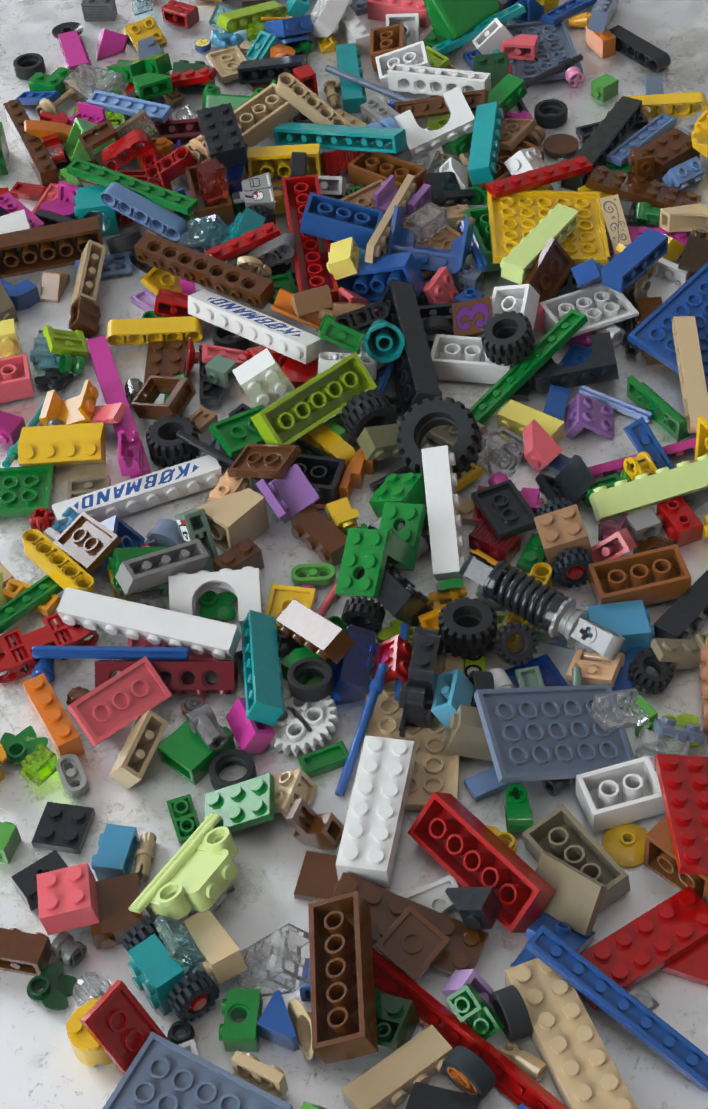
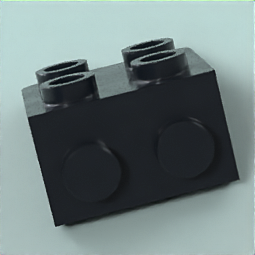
M454 172L427 173L424 176L426 184L431 185V199L435 208L469 204L470 200L476 196L474 189H460Z
M574 455L555 478L541 473L535 478L540 492L545 495L547 500L551 499L553 502L555 498H559V501L565 498L566 501H571L573 505H578L586 496L587 490L592 489L596 484V479L579 455Z

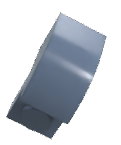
M160 519L156 526L147 534V540L144 544H149L151 547L166 546V548L184 542L180 536L176 521Z

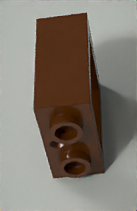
M109 119L78 136L93 164L104 167L101 156L102 150L94 155L92 150L113 138L116 141L120 139Z
M150 375L132 401L131 406L139 419L160 420L164 416L182 415L196 394V391L188 378ZM160 394H170L164 404H154Z

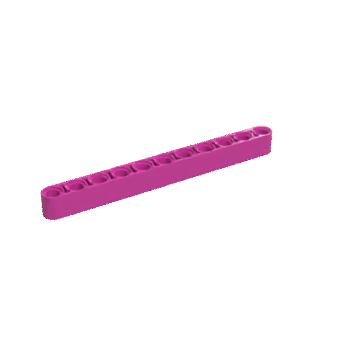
M102 335L87 339L89 355L106 405L123 402L127 406L119 423L113 424L117 439L118 431L122 430L125 431L128 439L134 438L133 431L138 433L106 337ZM144 447L143 474L131 475L130 479L152 473Z

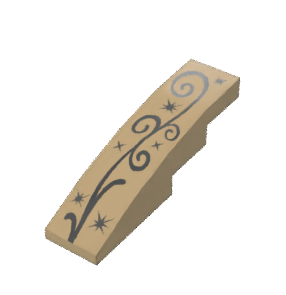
M618 194L599 199L613 256L620 253L615 250L618 243L624 246L631 244Z

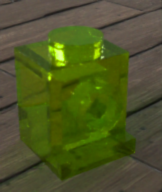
M256 20L246 26L247 40L254 41L261 30L266 32L265 23Z
M40 742L36 744L37 749L27 755L21 762L23 769L19 771L24 780L27 782L32 781L38 787L57 771L56 754Z

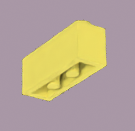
M510 400L497 414L498 429L504 426L522 438L523 429L534 419L557 444L564 438V421L514 400Z

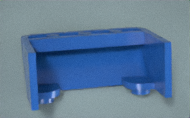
M395 205L387 255L412 251L419 269L437 272L440 267H447L450 274L459 273L471 249L476 219L466 216L463 236L453 240L451 251L416 246L414 232L411 229L402 228L405 208Z

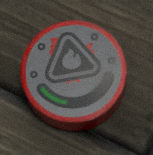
M198 695L185 697L181 702L183 715L185 716V714L205 705L204 700Z

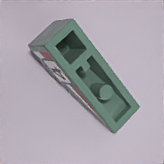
M193 508L174 515L183 542L199 538L209 554V558L202 570L215 572L213 559L219 555L204 509Z

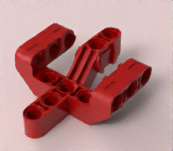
M135 129L101 152L104 167L113 171L140 156L144 170L120 169L117 172L171 191L173 190L170 182L186 172L185 167L196 165L198 161L197 156L186 146H181L165 157H162L151 137L142 129ZM117 211L122 224L134 222L131 218Z

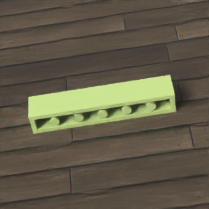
M558 203L549 211L544 219L540 220L535 228L530 230L526 237L521 239L516 247L512 248L507 257H503L500 263V268H502L501 277L520 285L523 284L549 238H555L561 244L577 227L579 211Z
M708 454L698 457L697 462L683 461L676 464L677 468L669 470V467H664L656 470L654 475L648 476V473L636 476V480L627 482V479L615 482V486L608 489L606 485L593 489L594 493L589 496V500L596 521L599 522L678 496L707 489Z

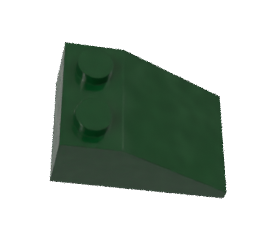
M507 52L473 56L474 72L491 73L492 89L509 73Z

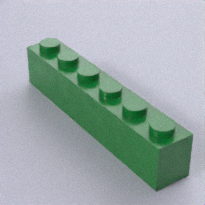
M508 73L488 93V103L497 101L499 108H502L503 113L506 114L527 94L525 80ZM473 132L442 145L443 152L458 157L462 153H467L471 148Z

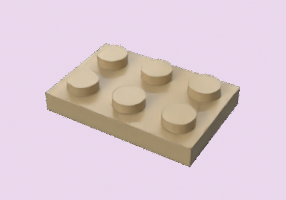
M237 45L206 54L207 61L212 68H216L217 75L222 83H230L233 80L239 79L237 68L242 61H247Z

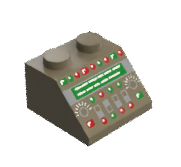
M144 109L115 128L119 138L135 129L144 130L153 142L160 137L158 130Z

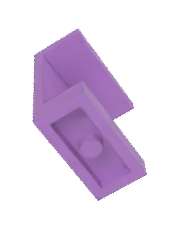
M390 175L382 183V186L374 192L373 201L375 209L386 212L399 189L395 188L394 175ZM424 183L417 193L411 195V200L406 205L404 218L415 221L430 203L431 185Z

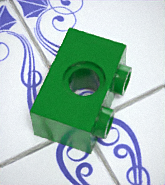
M228 989L227 999L222 1000L221 1012L225 1018L224 1024L219 1025V1041H223L226 1052H236L237 1050L240 1052L259 1051L260 1035L257 1023L263 1010V999L260 989ZM245 1018L241 1022H235L237 1019Z

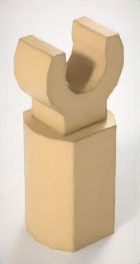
M510 1041L506 1042L505 1049L502 1047L498 1048V1051L536 1082L544 1077L547 1064L524 1049L522 1051L519 1050L518 1046Z

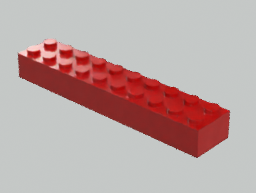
M318 174L281 178L288 231L297 237V245L292 257L298 292L328 285L332 302H339L337 280L327 269L330 241L299 232L310 192L321 195Z

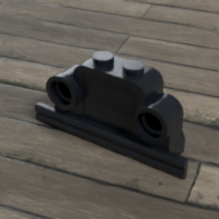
M415 626L412 639L413 653L408 671V682L402 681L399 694V707L404 708L399 726L400 737H405L407 726L430 729L432 727L434 714L431 712L438 675L444 672L447 658V646H443L439 629L422 628L421 626Z

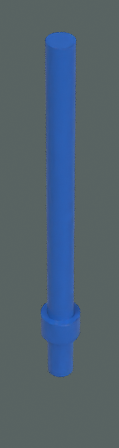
M379 663L374 679H371L368 687L370 692L335 791V795L339 797H344L377 698L379 694H382L385 685L383 681L388 669V665L384 663Z

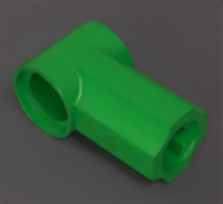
M646 202L637 203L633 223L639 227H647L649 224L659 226L661 208L652 207L651 204Z

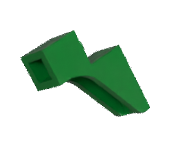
M168 53L155 54L147 58L107 66L111 83L133 82L132 77L148 72L164 74L173 70Z

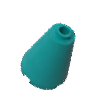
M383 319L374 321L364 338L366 353L371 359L380 363L392 362L399 358L405 346L402 331L396 325Z

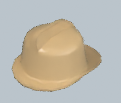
M292 998L288 1003V1013L304 1057L309 1061L312 1060L315 1053L312 1050L311 1012H307L299 999Z

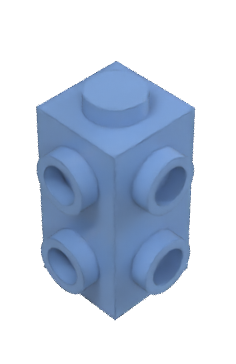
M696 156L669 169L662 180L666 186H675L684 191L690 184L696 185L702 181V176L707 170Z

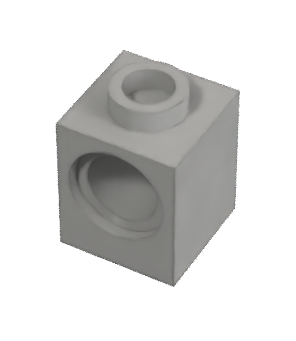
M651 508L626 516V528L636 544L640 540H647V537H660L662 522L660 517L655 515Z

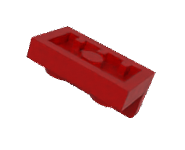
M399 635L378 644L376 647L374 677L379 663H384L388 665L383 681L385 684L397 678L408 682V671L413 653L411 644Z

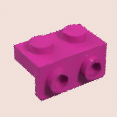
M79 101L77 103L78 112L68 118L69 125L73 126L76 117L100 124L106 120V114L103 107Z

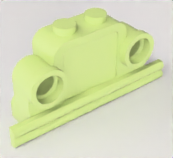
M210 813L130 905L129 911L141 914L146 909L149 915L159 914L163 919L179 920L189 914L191 910L204 912L214 905L239 874V868L233 860L238 855L239 848L233 840L231 832L225 826L214 828L222 819L220 815Z

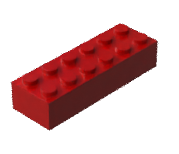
M434 792L407 832L463 887H493L503 906L497 920L511 933H526L527 928L537 920L556 892L551 885L450 793Z

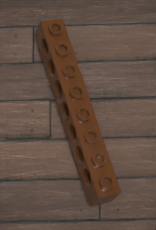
M146 232L134 245L137 260L182 277L187 281L198 283L205 288L208 287L220 294H225L235 300L248 303L250 306L263 309L275 295L273 280L152 233Z

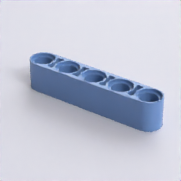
M112 182L101 194V200L106 206L172 241H178L188 229V223L182 217L118 183Z

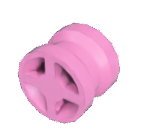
M573 66L566 70L565 78L570 87L579 88L584 84L585 77L580 68Z

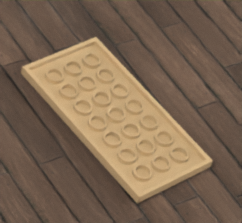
M369 650L365 704L370 692L368 687L371 679H374L376 650ZM447 653L443 673L458 668L462 671L463 659H461V656L454 657L452 653ZM396 679L386 683L382 694H379L365 735L414 741L416 760L405 810H422L434 792L450 793L458 800L460 756L445 753V743L442 742V734L446 727L434 715L431 729L407 726L405 737H400L399 726L404 708H400L399 702L394 699Z

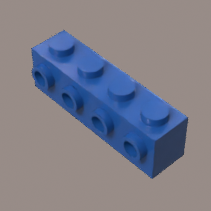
M648 228L608 264L603 266L601 270L602 285L622 293L667 253L668 236Z

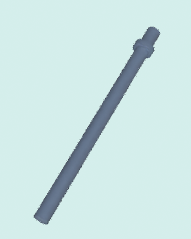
M330 65L325 67V71L399 102L417 100L398 94Z

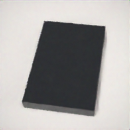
M511 479L471 493L472 501L499 541L536 529L534 517L537 516Z

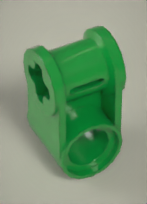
M520 784L508 786L505 790L506 801L504 807L507 832L510 834L523 833L534 825L528 792Z

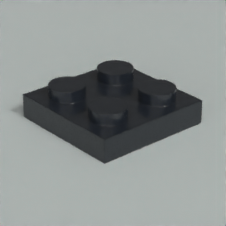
M47 802L31 842L33 848L80 855L96 814L94 808Z

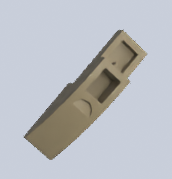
M697 633L693 640L654 638L650 646L659 662H672L675 669L699 668V663H703L700 661V648L705 647L708 633Z

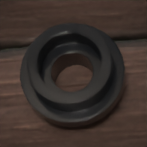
M177 1021L171 1025L167 1037L169 1041L178 1045L195 1039V1031L191 1024L185 1021ZM180 1034H186L182 1038H177Z

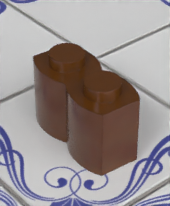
M79 296L71 305L69 329L73 331L81 330L85 338L90 339L92 336H96L100 330V307Z

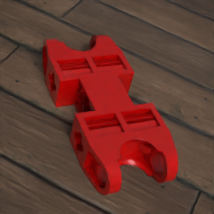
M54 613L42 618L44 627L22 635L19 628L0 635V673L7 671L4 675L0 676V683L19 680L31 675L36 663L40 660V658L32 657L33 646H94L99 639L97 631L85 629V627L81 628L79 624L74 626L65 624L58 613ZM93 635V637H92L91 639L86 640V641L83 640V639L87 638L88 636Z

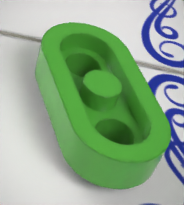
M329 563L300 564L291 570V578L296 586H325L335 581L336 571L335 567Z

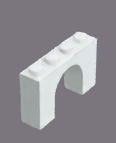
M459 86L443 93L445 103L451 115L447 124L438 130L427 131L419 127L411 110L394 117L400 129H405L407 147L413 159L421 157L433 149H438L450 141H455L458 137L473 132L475 117Z
M247 566L241 570L225 568L219 570V572L202 570L196 574L180 572L176 575L168 576L169 607L171 611L195 616L196 604L204 593L212 589H225L232 592L238 599L240 626L249 610L263 613L262 584L259 568Z

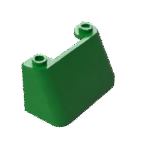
M423 0L435 36L448 39L462 36L501 9L498 0Z

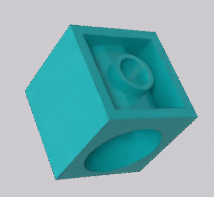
M97 185L77 188V195L74 196L75 218L83 219L97 216L102 237L119 235L117 211L106 206L101 200V194L107 187Z

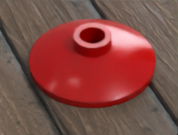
M191 337L188 339L187 377L190 375L194 364H199V352H195Z

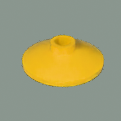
M630 823L616 826L606 831L602 838L601 846L620 867L635 868L644 864L645 838L648 832L642 827Z

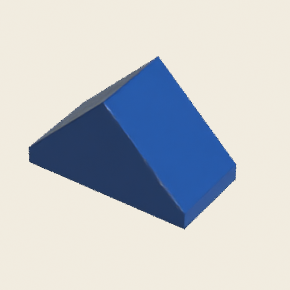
M275 991L257 1023L260 1038L292 1051L299 1050L298 1039L281 991Z

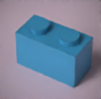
M106 825L104 833H101L99 837L98 852L93 855L91 867L95 871L97 880L130 874L134 855L140 843L136 827Z

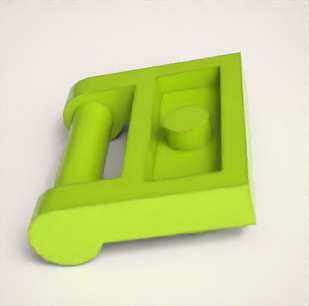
M44 326L43 337H46L50 353H68L71 356L82 355L84 358L88 357L90 352L83 331L54 329L52 326Z

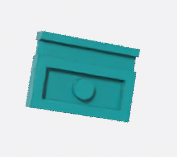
M261 30L245 54V58L247 61L267 59L270 56V48L276 45L279 39Z

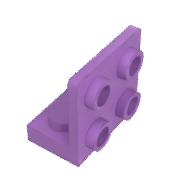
M578 393L566 407L565 437L573 440L585 427L612 440L615 436L614 409L609 405L594 400L590 396Z
M297 464L290 467L282 479H274L269 483L261 479L256 483L277 517L284 523H287L291 520V517L307 509L320 499Z

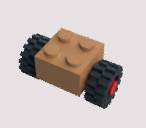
M555 498L553 502L549 499L547 500L548 504L543 502L541 504L542 508H537V513H535L537 517H534L548 564L552 566L557 583L561 584L562 587H566V585L568 588H572L573 585L580 587V583L585 585L587 584L586 580L589 581L588 564L594 563L587 531L577 504L573 505L571 501H566L565 498H562L561 501H559V498Z

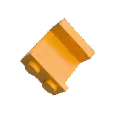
M89 379L85 380L81 396L62 401L55 390L48 391L39 420L44 426H46L47 421L50 419H60L65 424H82L91 421L99 395L97 388L92 385Z

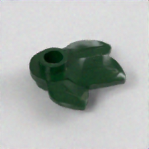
M56 962L44 967L40 975L33 977L29 981L27 994L32 1001L42 1002L45 1008L60 1011L69 1007L67 997H70L78 990L81 982L76 977L63 974V963Z

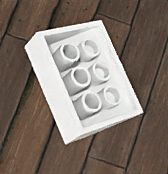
M317 0L310 14L313 32H307V36H311V38H324L332 33L335 34L339 28V21H342L346 15L345 9L351 5L353 0Z
M602 283L540 302L545 309L543 326L547 332L571 309L587 316L588 321L572 337L639 316V312L623 293L604 286Z

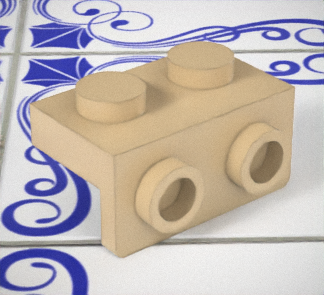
M238 1050L231 1058L235 1072L234 1075L281 1100L284 1098L288 1091L285 1074L279 1067L275 1065L268 1066L260 1062L251 1053L244 1054Z

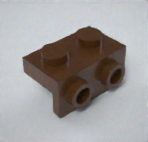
M638 146L631 147V153L628 155L630 170L627 172V175L640 176L644 180L654 181V155L643 156Z

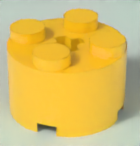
M91 999L79 1007L66 1023L67 1035L75 1056L81 1063L91 1067L99 1064H104L105 1066L113 1063L80 1022L96 1004L98 999Z

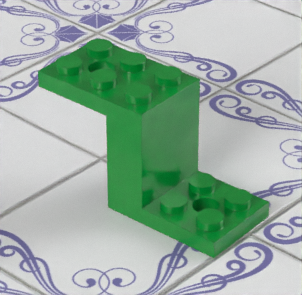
M385 502L379 530L349 528L335 594L346 597L360 596V598H363L365 596L370 599H378L386 562L390 566H395L398 570L414 571L427 507L423 504ZM405 521L404 528L398 531L399 523ZM364 569V576L361 579H358L357 575L359 571Z

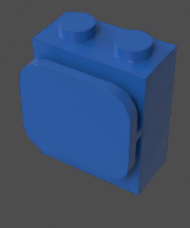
M311 15L265 22L266 32L276 36L280 44L311 39V36H307V32H313Z

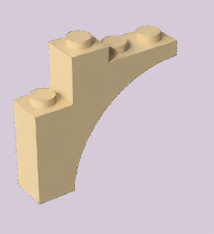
M702 203L661 208L659 227L668 233L691 232L692 229H703L708 233V207Z

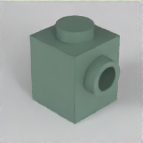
M217 354L205 365L207 380L212 384L227 389L236 380L232 370L237 368V363Z

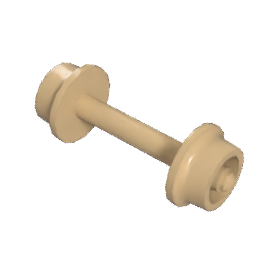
M77 78L68 80L65 83L66 92L53 103L46 98L40 100L39 105L36 107L37 114L40 115L42 112L57 115L56 107L71 97L76 101L81 100L86 92L84 83Z

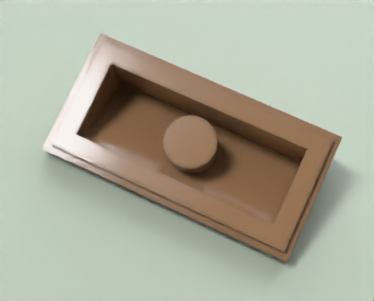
M328 285L295 293L290 300L297 318L320 311V308L332 309L333 307Z

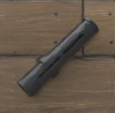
M635 317L623 320L625 331L623 343H625V353L628 356H634V351L636 355L638 353V347L627 340L628 335L636 328Z

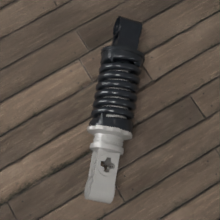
M469 552L459 571V574L483 586L482 597L485 600H490L495 604L498 603L500 607L513 612L514 615L520 616L521 619L528 621V623L535 625L537 628L543 629L552 638L562 634L569 641L576 639L595 650L601 656L613 661L625 641V638L588 619L587 612L576 609L574 598L566 597L564 594L558 593L557 590L550 589L548 585H543L539 580L535 581L534 577L528 576L525 572H520L516 567L512 568L506 560H502L494 566L481 556ZM588 629H591L590 633L593 634L592 638L590 637V634L587 633Z

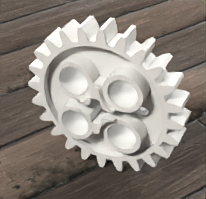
M285 689L284 696L282 697L285 711L283 716L278 718L275 725L272 726L275 736L269 743L270 747H275L278 753L283 750L286 756L292 751L295 757H297L299 751H302L304 755L307 754V749L309 748L312 751H316L315 745L317 744L324 747L323 739L331 740L329 732H336L334 724L339 723L337 719L339 713L334 700L329 695L317 702H303L297 700ZM289 708L295 712L297 718H294L293 713L288 710ZM302 723H305L312 732H308Z

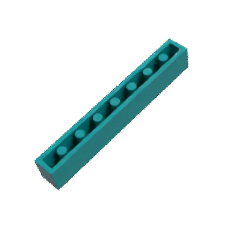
M284 122L273 128L276 146L320 143L321 149L398 153L407 147L405 129L295 122Z

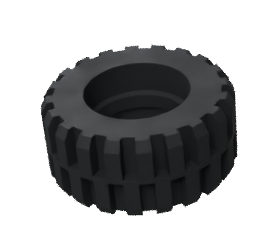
M441 396L434 397L432 401L429 398L424 399L421 405L418 406L417 403L413 405V410L410 413L407 411L404 414L405 421L399 423L398 429L400 432L396 435V440L399 443L397 445L398 450L412 473H423L421 442L425 434L432 428L440 425L455 427L459 434L450 452L455 454L456 465L452 466L453 473H456L457 479L462 477L461 473L464 471L468 473L472 469L471 463L475 464L479 459L477 453H480L482 450V434L469 408H466L460 401L455 403L454 399L446 397L443 400Z

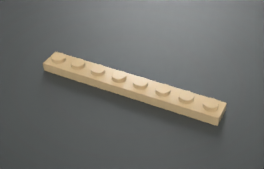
M407 174L366 246L365 262L373 263L374 259L379 257L381 247H385L386 239L390 237L394 206L406 209L407 203L411 200V195L416 191L415 175Z

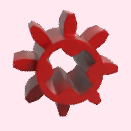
M37 508L33 511L32 516H28L31 529H37L42 533L49 527L52 528L56 523L53 511L48 512L46 508Z

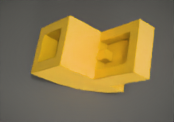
M347 497L326 504L324 510L328 520L343 533L344 530H349V528H359L357 519L360 515L357 508H351Z

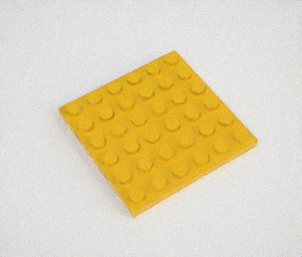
M526 190L494 199L487 191L493 263L500 264L503 257H507L512 248L516 247L521 239L526 237L530 230L535 228L540 220L544 219L549 211L560 203L579 211L577 227L560 244L575 262L574 265H579L592 258L596 263L600 262L602 266L607 264V257H610L603 213L599 203V192Z

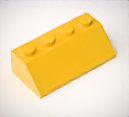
M105 423L22 427L18 441V464L20 466L54 464V467L106 464Z

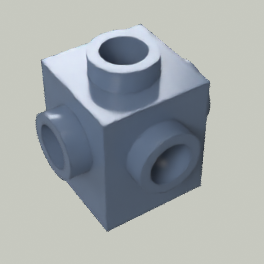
M464 263L462 270L452 275L456 289L464 291L471 286L479 290L483 285L484 270L481 272L476 266Z

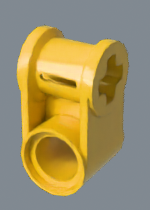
M640 452L636 457H628L623 462L624 470L631 481L636 480V476L648 473V476L656 474L657 468L647 452Z

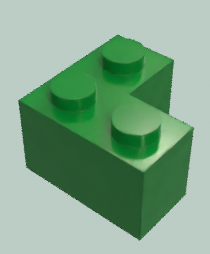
M59 67L51 75L36 72L28 80L30 91H59L61 96L66 92L65 83L68 80L75 79L74 71L65 67Z

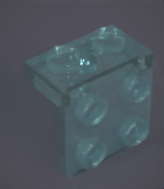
M218 214L193 218L187 222V228L181 235L178 244L188 248L202 246L205 251L210 250L212 247L223 243L227 236L228 227Z

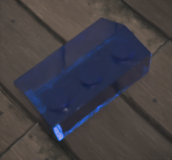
M352 624L347 628L346 633L355 644L337 664L334 662L332 664L334 684L330 697L334 700L335 705L359 702L364 693H369L368 687L371 682L369 676L372 674L375 666V661H372V657L378 648V643L375 642L377 632Z

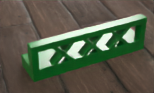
M633 375L627 377V397L638 407L652 412L653 420L677 442L693 435L688 434L686 419L644 382L641 383Z

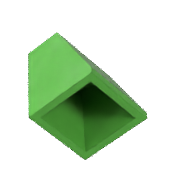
M75 118L64 146V150L71 162L76 158L92 161L78 136L98 124ZM113 138L93 149V155L105 149L116 140Z

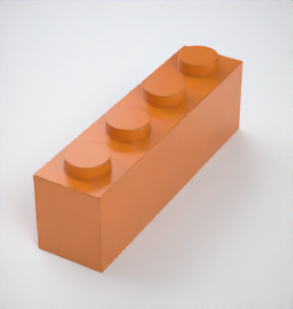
M44 673L22 682L27 700L58 756L74 754L79 757L84 755L85 751L81 738Z

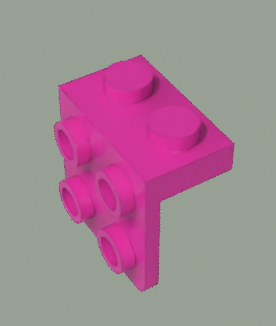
M64 180L59 181L58 199L40 204L39 209L68 218L75 216L74 196L77 195V188L81 187Z

